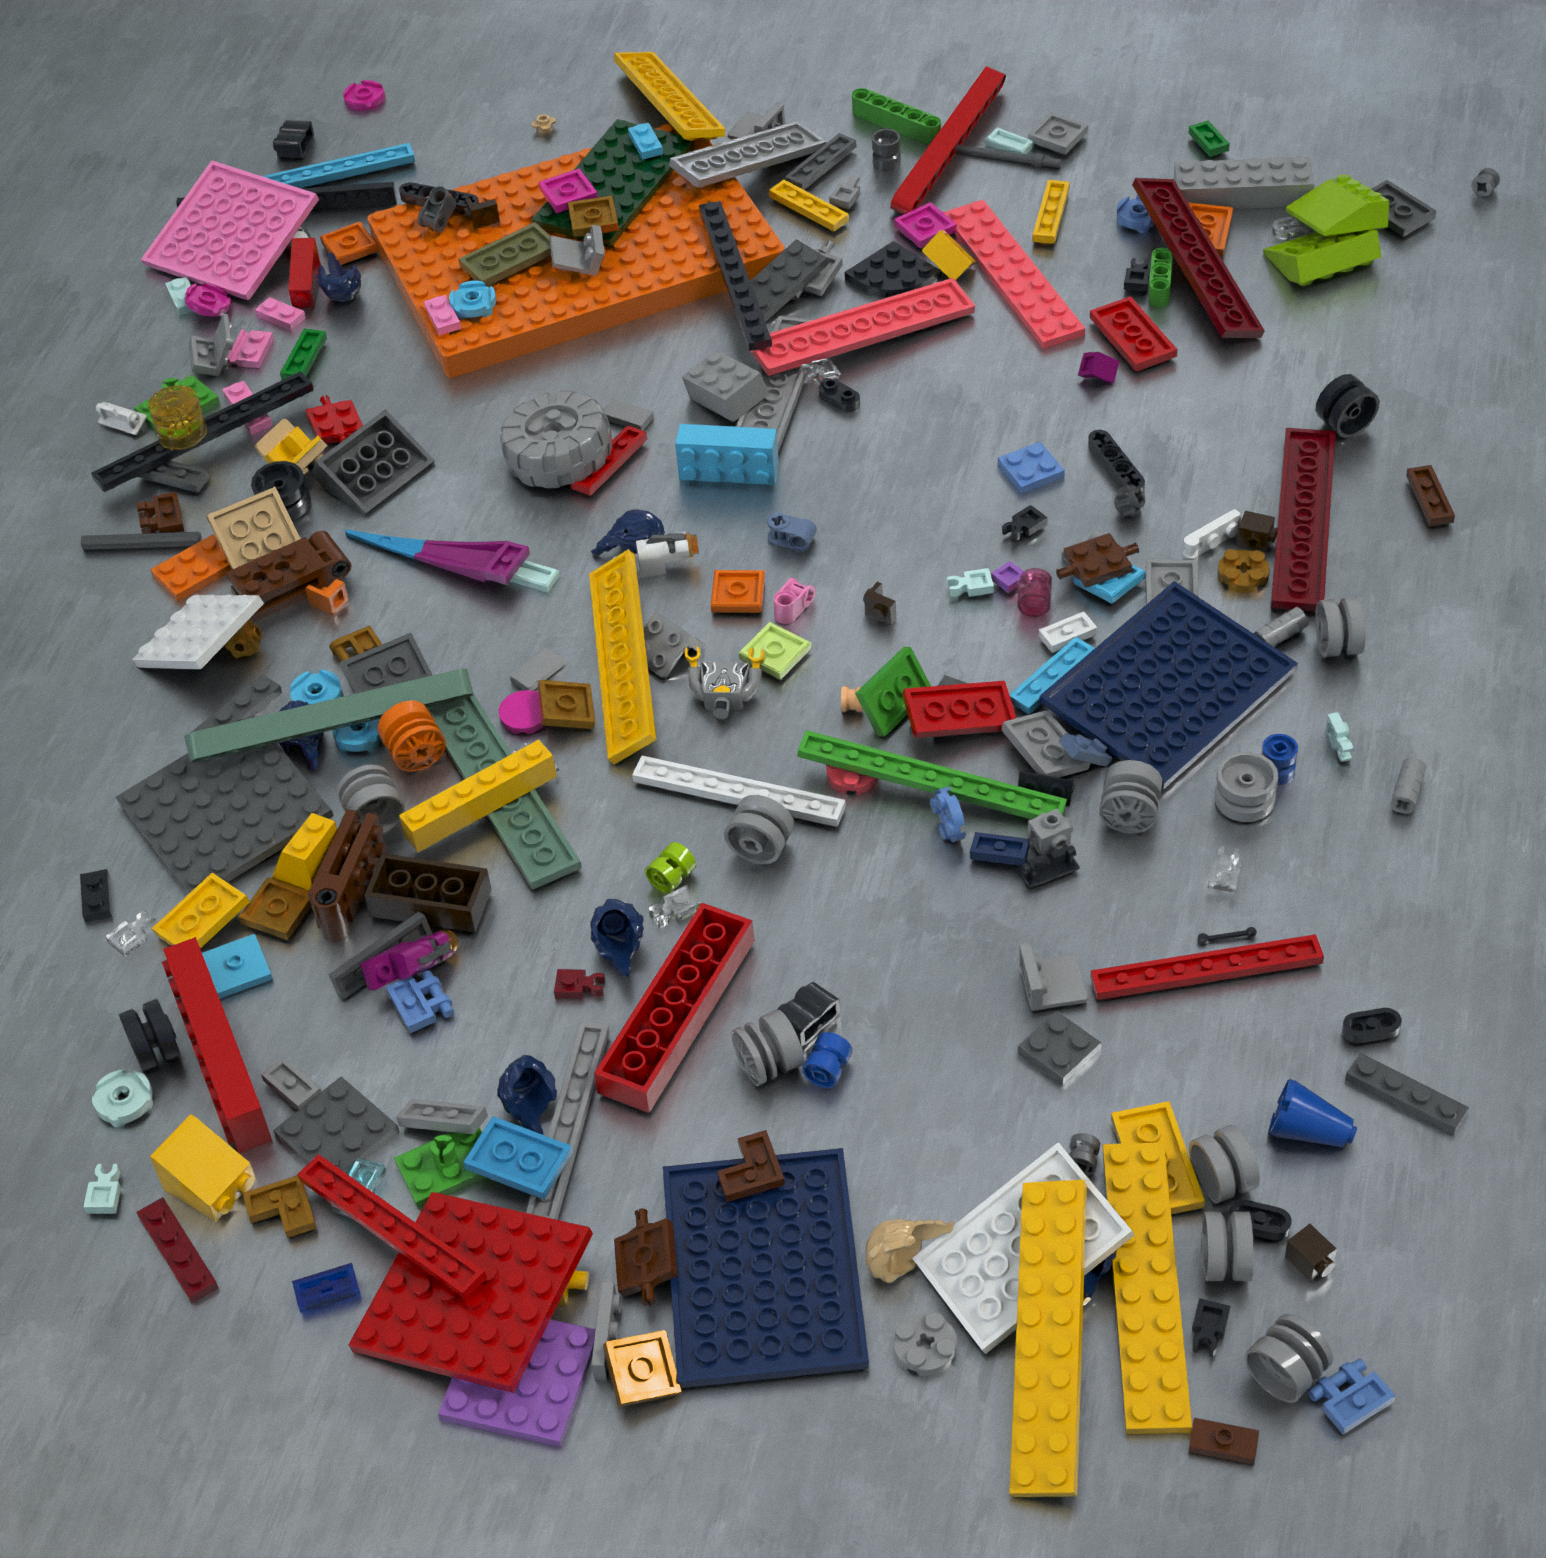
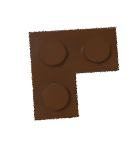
M767 1130L737 1138L745 1163L717 1171L726 1202L785 1185L784 1176Z

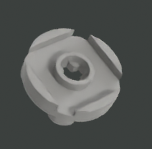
M940 1313L917 1314L896 1326L894 1353L898 1363L908 1371L909 1368L912 1371H917V1374L921 1376H933L944 1372L952 1364L951 1360L957 1353V1336L954 1328L949 1322L944 1320ZM921 1340L932 1341L931 1349L925 1350L923 1346L918 1347L917 1344Z

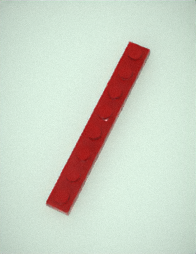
M1314 934L1091 970L1090 978L1096 999L1101 1000L1323 964L1324 955L1318 938Z
M318 1154L297 1174L300 1182L466 1300L487 1279L485 1271L321 1155Z

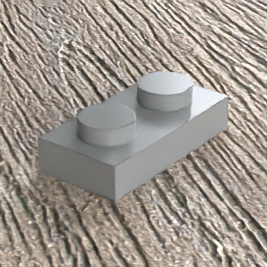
M284 1056L261 1073L263 1081L297 1111L322 1092L318 1085Z

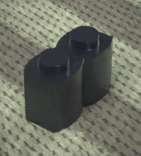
M286 120L283 126L280 127L279 134L273 140V149L277 152V156L304 158L308 146L314 138L312 122Z
M811 982L806 986H802L796 992L794 999L780 1005L778 1010H781L790 1021L802 1047L813 1040L821 1029L828 1026L840 1013V999L815 982Z

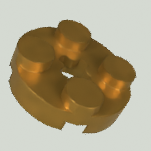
M1229 549L1224 552V557L1219 561L1217 574L1219 581L1226 583L1228 589L1238 593H1251L1257 591L1258 586L1263 583L1265 585L1268 582L1270 566L1265 559V554L1261 551Z

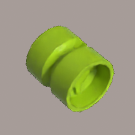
M671 842L660 853L659 857H656L645 868L646 878L658 891L670 894L682 883V879H685L696 868V859L685 846L677 842Z

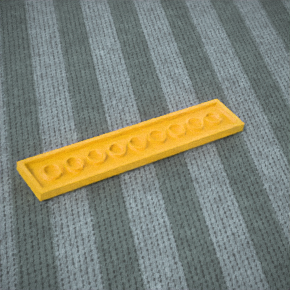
M654 52L614 53L613 61L685 140L693 141L696 138L715 140L717 137H725V127Z
M629 549L589 573L607 757L613 764L620 762L656 741L635 555Z
M1164 1142L1103 1144L1106 1200L1135 1235L1118 1248L1116 1258L1112 1260L1126 1434L1191 1433L1192 1420Z
M1084 1180L1023 1183L1009 1491L1012 1497L1077 1496L1087 1184Z

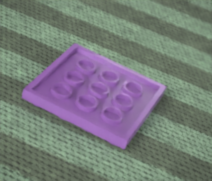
M550 1319L514 1393L452 1377L438 1412L439 1419L561 1447L592 1360L596 1329Z

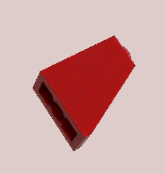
M315 238L292 239L288 291L291 304L295 308H315L320 288L317 283V274L319 273L318 268L321 266Z

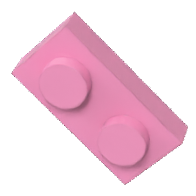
M446 295L424 301L425 310L439 335L461 329L460 321Z
M270 297L255 309L258 318L290 331L306 318L303 310Z

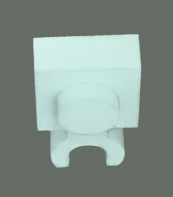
M989 568L964 572V577H947V586L950 587V596L952 597L959 596L963 592H968L969 597L994 593V585Z
M1338 712L1328 714L1325 733L1334 752L1337 751L1341 762L1352 760L1349 751H1353L1354 748L1351 741L1348 740L1349 727L1347 723L1342 721Z
M98 1164L95 1168L98 1181L88 1183L83 1208L86 1214H114L117 1210L121 1186L118 1182L120 1170L117 1164H113L111 1172L104 1174L102 1164Z

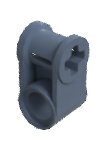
M774 513L767 520L768 527L770 528L768 541L774 546L793 549L797 552H805L809 548L817 531L815 524L810 520L788 516L783 513Z

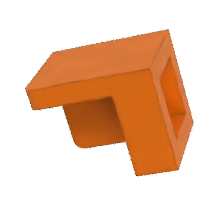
M338 579L329 587H323L321 590L311 585L305 588L309 605L331 615H334L348 601L345 583Z

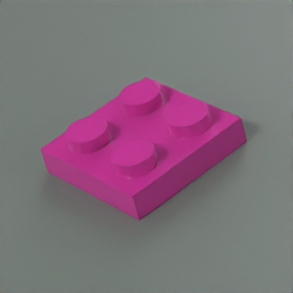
M580 168L538 182L540 191L556 213L569 210L568 202L598 198L597 191Z
M931 202L894 219V226L919 248L925 247L940 230H945L950 235L956 232L957 224Z

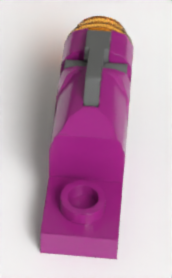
M440 930L414 942H402L360 963L368 990H377L396 979H408L451 958L459 948V941L456 935L450 930Z

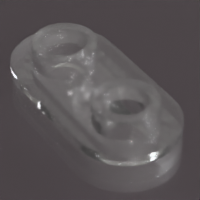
M1294 216L1275 220L1272 228L1273 236L1280 240H1287L1315 232L1314 229Z

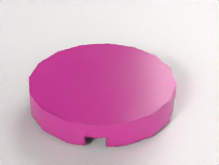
M363 80L361 84L356 85V83H352L343 92L344 102L352 110H371L384 102L385 91L380 83L372 80Z
M203 283L202 286H197V284L189 286L184 298L186 305L198 314L212 317L227 313L231 303V299L227 297L228 293L224 289L209 283Z
M518 691L507 696L501 702L498 711L500 723L505 730L513 734H519V732L532 734L545 727V725L541 724L537 691Z

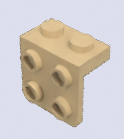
M282 419L255 444L256 451L264 458L295 427L287 419ZM322 439L296 463L302 469L303 474L309 470L306 466L310 462L314 465L323 456L321 452L327 445Z

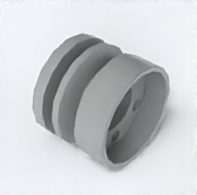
M1126 760L1111 765L1105 774L1099 807V815L1102 821L1110 828L1124 833H1140L1152 828L1157 820L1162 789L1160 773L1151 765L1141 761Z
M379 765L357 767L348 772L338 784L337 796L342 804V808L344 811L346 809L357 811L360 823H363L367 813L377 814L380 826L383 827V834L393 830L400 823L399 815L405 812V805L399 792L396 790L390 773L384 767Z
M778 1009L759 1018V1029L753 1023L748 1022L745 1024L744 1029L738 1027L731 1032L738 1061L749 1079L756 1086L765 1084L767 1078L770 1080L777 1077L776 1066L783 1073H788L804 1064V1054L798 1036L788 1018Z
M1291 1314L1280 1316L1275 1321V1324L1268 1328L1266 1336L1259 1338L1247 1350L1244 1357L1249 1372L1259 1385L1277 1399L1288 1403L1297 1402L1311 1387L1312 1381L1319 1379L1322 1372L1331 1366L1334 1359L1330 1346L1317 1329L1307 1321Z

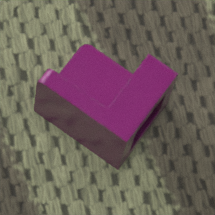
M1101 352L1083 353L1078 376L1082 378H1099L1105 382L1114 383L1120 361Z

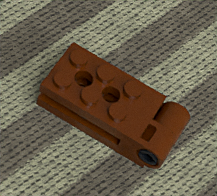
M317 531L308 540L304 537L226 573L228 580L233 585L230 586L233 595H259L264 604L251 616V620L254 623L307 599L305 588L308 585L321 590L323 587H329L336 579L343 581V578L351 571L352 564L328 532Z
M346 809L308 892L317 926L321 929L323 937L329 942L342 941L349 935L350 927L348 922H355L362 903L366 902L364 895L382 853L387 854L388 846L383 838V827L380 826L377 814L367 813L363 823H360L357 811Z

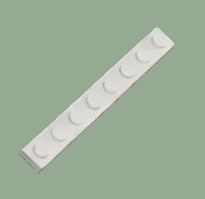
M641 756L632 774L633 782L736 805H739L742 798L749 795L769 797L782 804L794 818L838 827L846 807L844 799Z

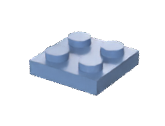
M1041 441L998 457V466L1021 494L1065 478V470Z

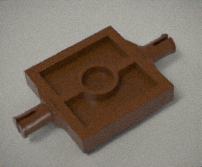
M1110 533L1064 548V557L1068 561L1069 566L1056 569V575L1059 580L1073 575L1080 579L1085 588L1131 573L1132 564L1127 556L1139 553V547L1137 543L1121 547Z
M640 1208L639 1211H635L636 1227L627 1234L614 1239L618 1292L624 1297L642 1291V1304L651 1306V1304H655L654 1287L659 1283L678 1276L673 1223L668 1218L655 1223H648V1211Z

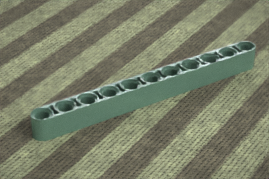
M458 669L186 734L184 738L190 762L195 763L378 720L388 709L403 701H418L428 708L473 696L474 693L467 669Z

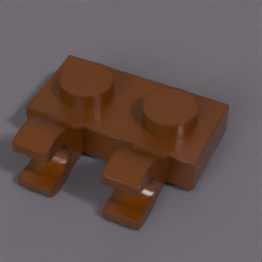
M177 492L152 496L153 501L150 502L142 501L136 503L137 511L140 512L138 515L142 534L156 533L158 530L159 533L184 531Z

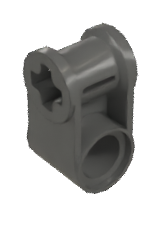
M438 186L432 189L427 201L418 214L417 221L419 226L431 227L438 233L444 231L452 212L456 208V200L446 188Z

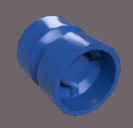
M1286 734L1270 735L1263 741L1261 755L1271 760L1277 768L1278 785L1289 783L1295 776L1298 745L1292 737Z
M830 1032L821 1033L802 1067L804 1077L816 1086L828 1089L834 1088L843 1073L842 1068L847 1065L853 1053L851 1044L840 1035Z

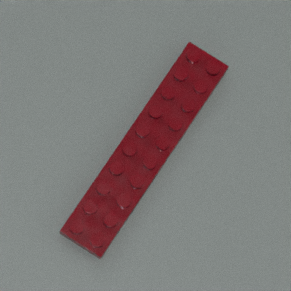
M1135 178L1132 184L1133 188L1221 338H1261L1265 332L1264 328L1175 180Z
M1286 428L1271 608L1292 610L1298 607L1303 611L1316 612L1317 602L1325 598L1336 431Z

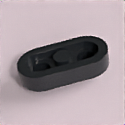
M827 379L820 383L819 397L823 401L843 412H853L860 407V395L857 391L835 379Z
M1391 1008L1354 1012L1344 1018L1342 1033L1348 1041L1353 1043L1393 1038L1400 1032L1402 1018L1397 1011Z
M1249 1200L1236 1201L1230 1207L1229 1216L1232 1212L1250 1213L1254 1236L1281 1240L1290 1233L1291 1216L1280 1207ZM1271 1225H1277L1280 1228H1272Z

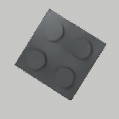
M1057 1010L1018 1045V1053L1062 1085L1101 1050V1042Z

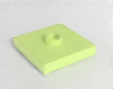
M769 622L739 652V659L752 665V661L748 656L750 648H754V659L760 657L761 649H763L766 659L760 664V669L781 680L811 649V642Z

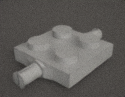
M826 240L821 249H813L827 257L829 264L792 297V300L797 301L804 291L822 296L843 265L842 258L829 253L834 247L832 241Z

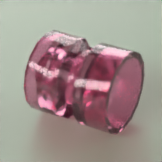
M1031 568L1025 570L1020 575L1017 607L1024 615L1039 617L1045 615L1050 610L1052 577L1047 571L1040 568Z

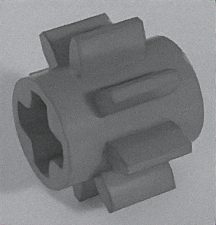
M1127 485L1118 489L1120 494L1116 495L1114 499L1116 510L1120 514H1124V516L1130 515V517L1141 514L1140 508L1145 505L1144 493L1139 488H1136V486L1130 487Z

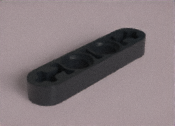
M413 182L404 183L399 187L401 201L423 207L428 199L425 197L429 196L435 187ZM447 189L456 200V208L452 213L464 215L463 208L467 207L465 199L470 198L473 205L479 203L476 195Z
M1104 430L1092 431L1088 437L1089 450L1119 489L1127 485L1130 487L1136 486V488H1139L1144 493L1145 479L1111 435ZM1107 454H1114V455H1116L1117 457H1115V458H1107V457H1105V455H1107ZM1125 469L1128 472L1118 473L1116 470Z

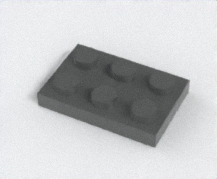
M1389 180L1371 189L1381 193V196L1389 200L1388 227L1403 237L1436 218L1437 211Z
M412 633L340 662V667L354 694L433 675Z

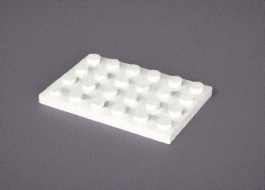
M1059 1142L958 1221L951 1233L942 1234L912 1258L985 1354L1012 1334L1017 1328L1023 1183L1084 1180L1086 1182L1084 1275L1135 1236L1124 1220Z

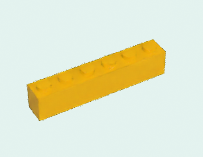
M537 740L399 815L404 837L418 853L556 778L553 755L540 740Z

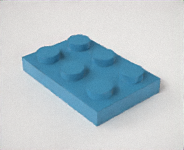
M492 1116L463 1163L468 1171L545 1200L571 1157L573 1150L571 1145Z

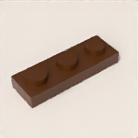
M1432 465L1407 468L1406 477L1428 525L1435 526L1454 523L1455 514Z

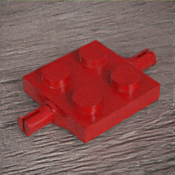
M323 395L320 398L322 406L306 409V417L315 437L318 435L325 444L341 443L363 426L352 400L339 401L332 404L329 396L325 395L324 398Z

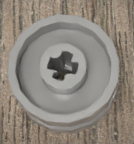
M1358 597L1342 598L1339 605L1334 599L1318 601L1315 620L1317 641L1321 655L1324 658L1336 657L1340 655L1342 649L1347 655L1362 654L1365 648L1366 632L1363 609Z
M1238 752L1227 756L1221 761L1217 769V784L1215 787V803L1220 812L1228 818L1239 822H1255L1270 814L1276 802V789L1278 785V771L1273 762L1265 756L1254 752Z
M749 795L740 801L734 816L724 831V838L729 848L743 859L756 864H770L775 862L780 856L786 841L794 829V819L790 812L777 801L761 795Z
M1228 1125L1216 1130L1213 1137L1206 1134L1189 1142L1190 1161L1196 1178L1212 1202L1216 1204L1231 1199L1235 1191L1243 1194L1259 1186L1260 1175L1255 1155L1247 1139L1236 1126Z
M1204 1212L1201 1232V1257L1205 1280L1223 1281L1226 1277L1227 1262H1229L1230 1274L1234 1281H1252L1254 1252L1250 1213L1232 1212L1229 1216L1228 1232H1226L1225 1219L1221 1212Z

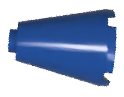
M1287 1080L1277 1101L1276 1112H1273L1268 1134L1278 1138L1342 1148L1346 1143L1351 1144L1357 1131V1127L1353 1126V1118L1298 1081Z

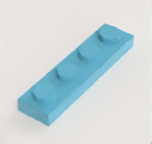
M1077 637L1073 638L1009 694L1012 705L1028 715L1041 705L1039 703L1040 695L1095 648Z

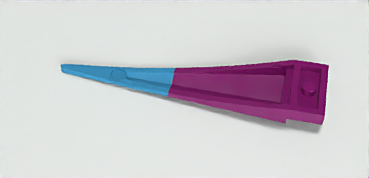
M345 530L347 537L482 582L491 580L507 585L530 555L529 546L510 541H434Z

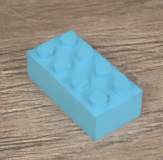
M694 424L679 425L675 442L679 480L775 485L779 468L776 429Z

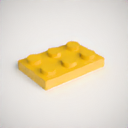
M211 873L152 927V930L156 936L171 946L196 937L199 947L202 948L250 901L244 893L214 873Z

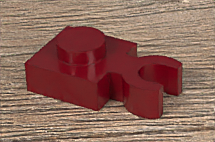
M557 969L554 987L555 999H583L584 993H590L595 997L604 996L603 986L595 985L606 983L605 974L594 973L586 976V970Z

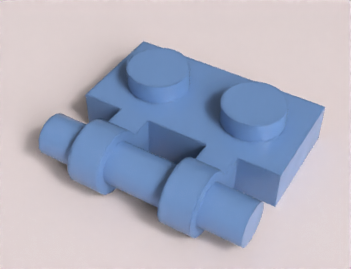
M429 970L422 973L421 978L423 980L416 983L412 976L386 987L390 999L410 1033L436 1022L434 1012H442L445 1018H450L454 1014V1010L451 1007V999L441 990L442 984L438 977L433 976ZM424 994H431L433 998L426 1001Z
M1361 1358L1353 1363L1346 1362L1341 1365L1337 1373L1329 1378L1326 1376L1316 1381V1386L1308 1390V1395L1314 1402L1322 1397L1329 1399L1323 1403L1322 1411L1342 1434L1350 1431L1395 1401L1396 1395L1375 1371L1366 1377L1360 1374L1367 1370V1366ZM1346 1382L1352 1385L1342 1392L1338 1389V1387Z

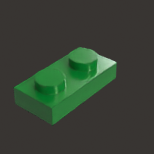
M1209 120L1189 126V135L1209 157L1229 151L1230 143Z

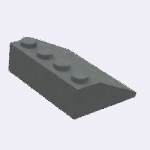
M385 409L315 462L311 475L329 493L363 515H366L433 464L435 460Z

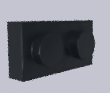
M104 869L80 874L82 916L84 921L90 922L113 917L108 870Z

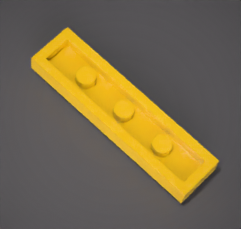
M782 180L769 190L770 198L833 232L849 222L848 213L786 180Z
M1047 181L1032 235V242L1055 244L1070 190V182Z

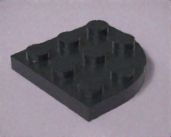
M892 241L845 271V280L869 294L886 297V293L901 294L928 286L941 278L940 269L895 241Z

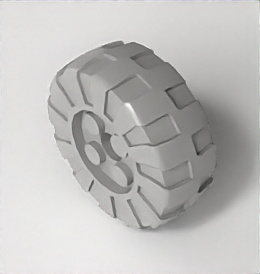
M559 391L553 394L545 393L534 397L533 400L527 403L523 402L513 410V413L508 418L506 417L501 427L502 434L500 435L502 453L512 475L515 478L518 477L522 483L532 487L559 488L560 486L572 485L575 482L586 479L592 472H596L605 464V459L611 454L613 445L610 424L603 407L591 396L577 394L575 391Z

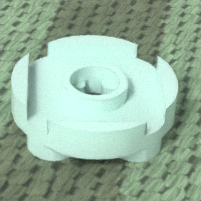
M117 1070L104 1076L96 1085L97 1091L94 1096L92 1095L93 1106L98 1116L102 1120L110 1122L114 1127H122L126 1123L138 1119L153 1106V1092L146 1076L138 1071H134V1074L126 1073L125 1070ZM121 1093L124 1095L129 1094L124 1100H119L118 1095Z

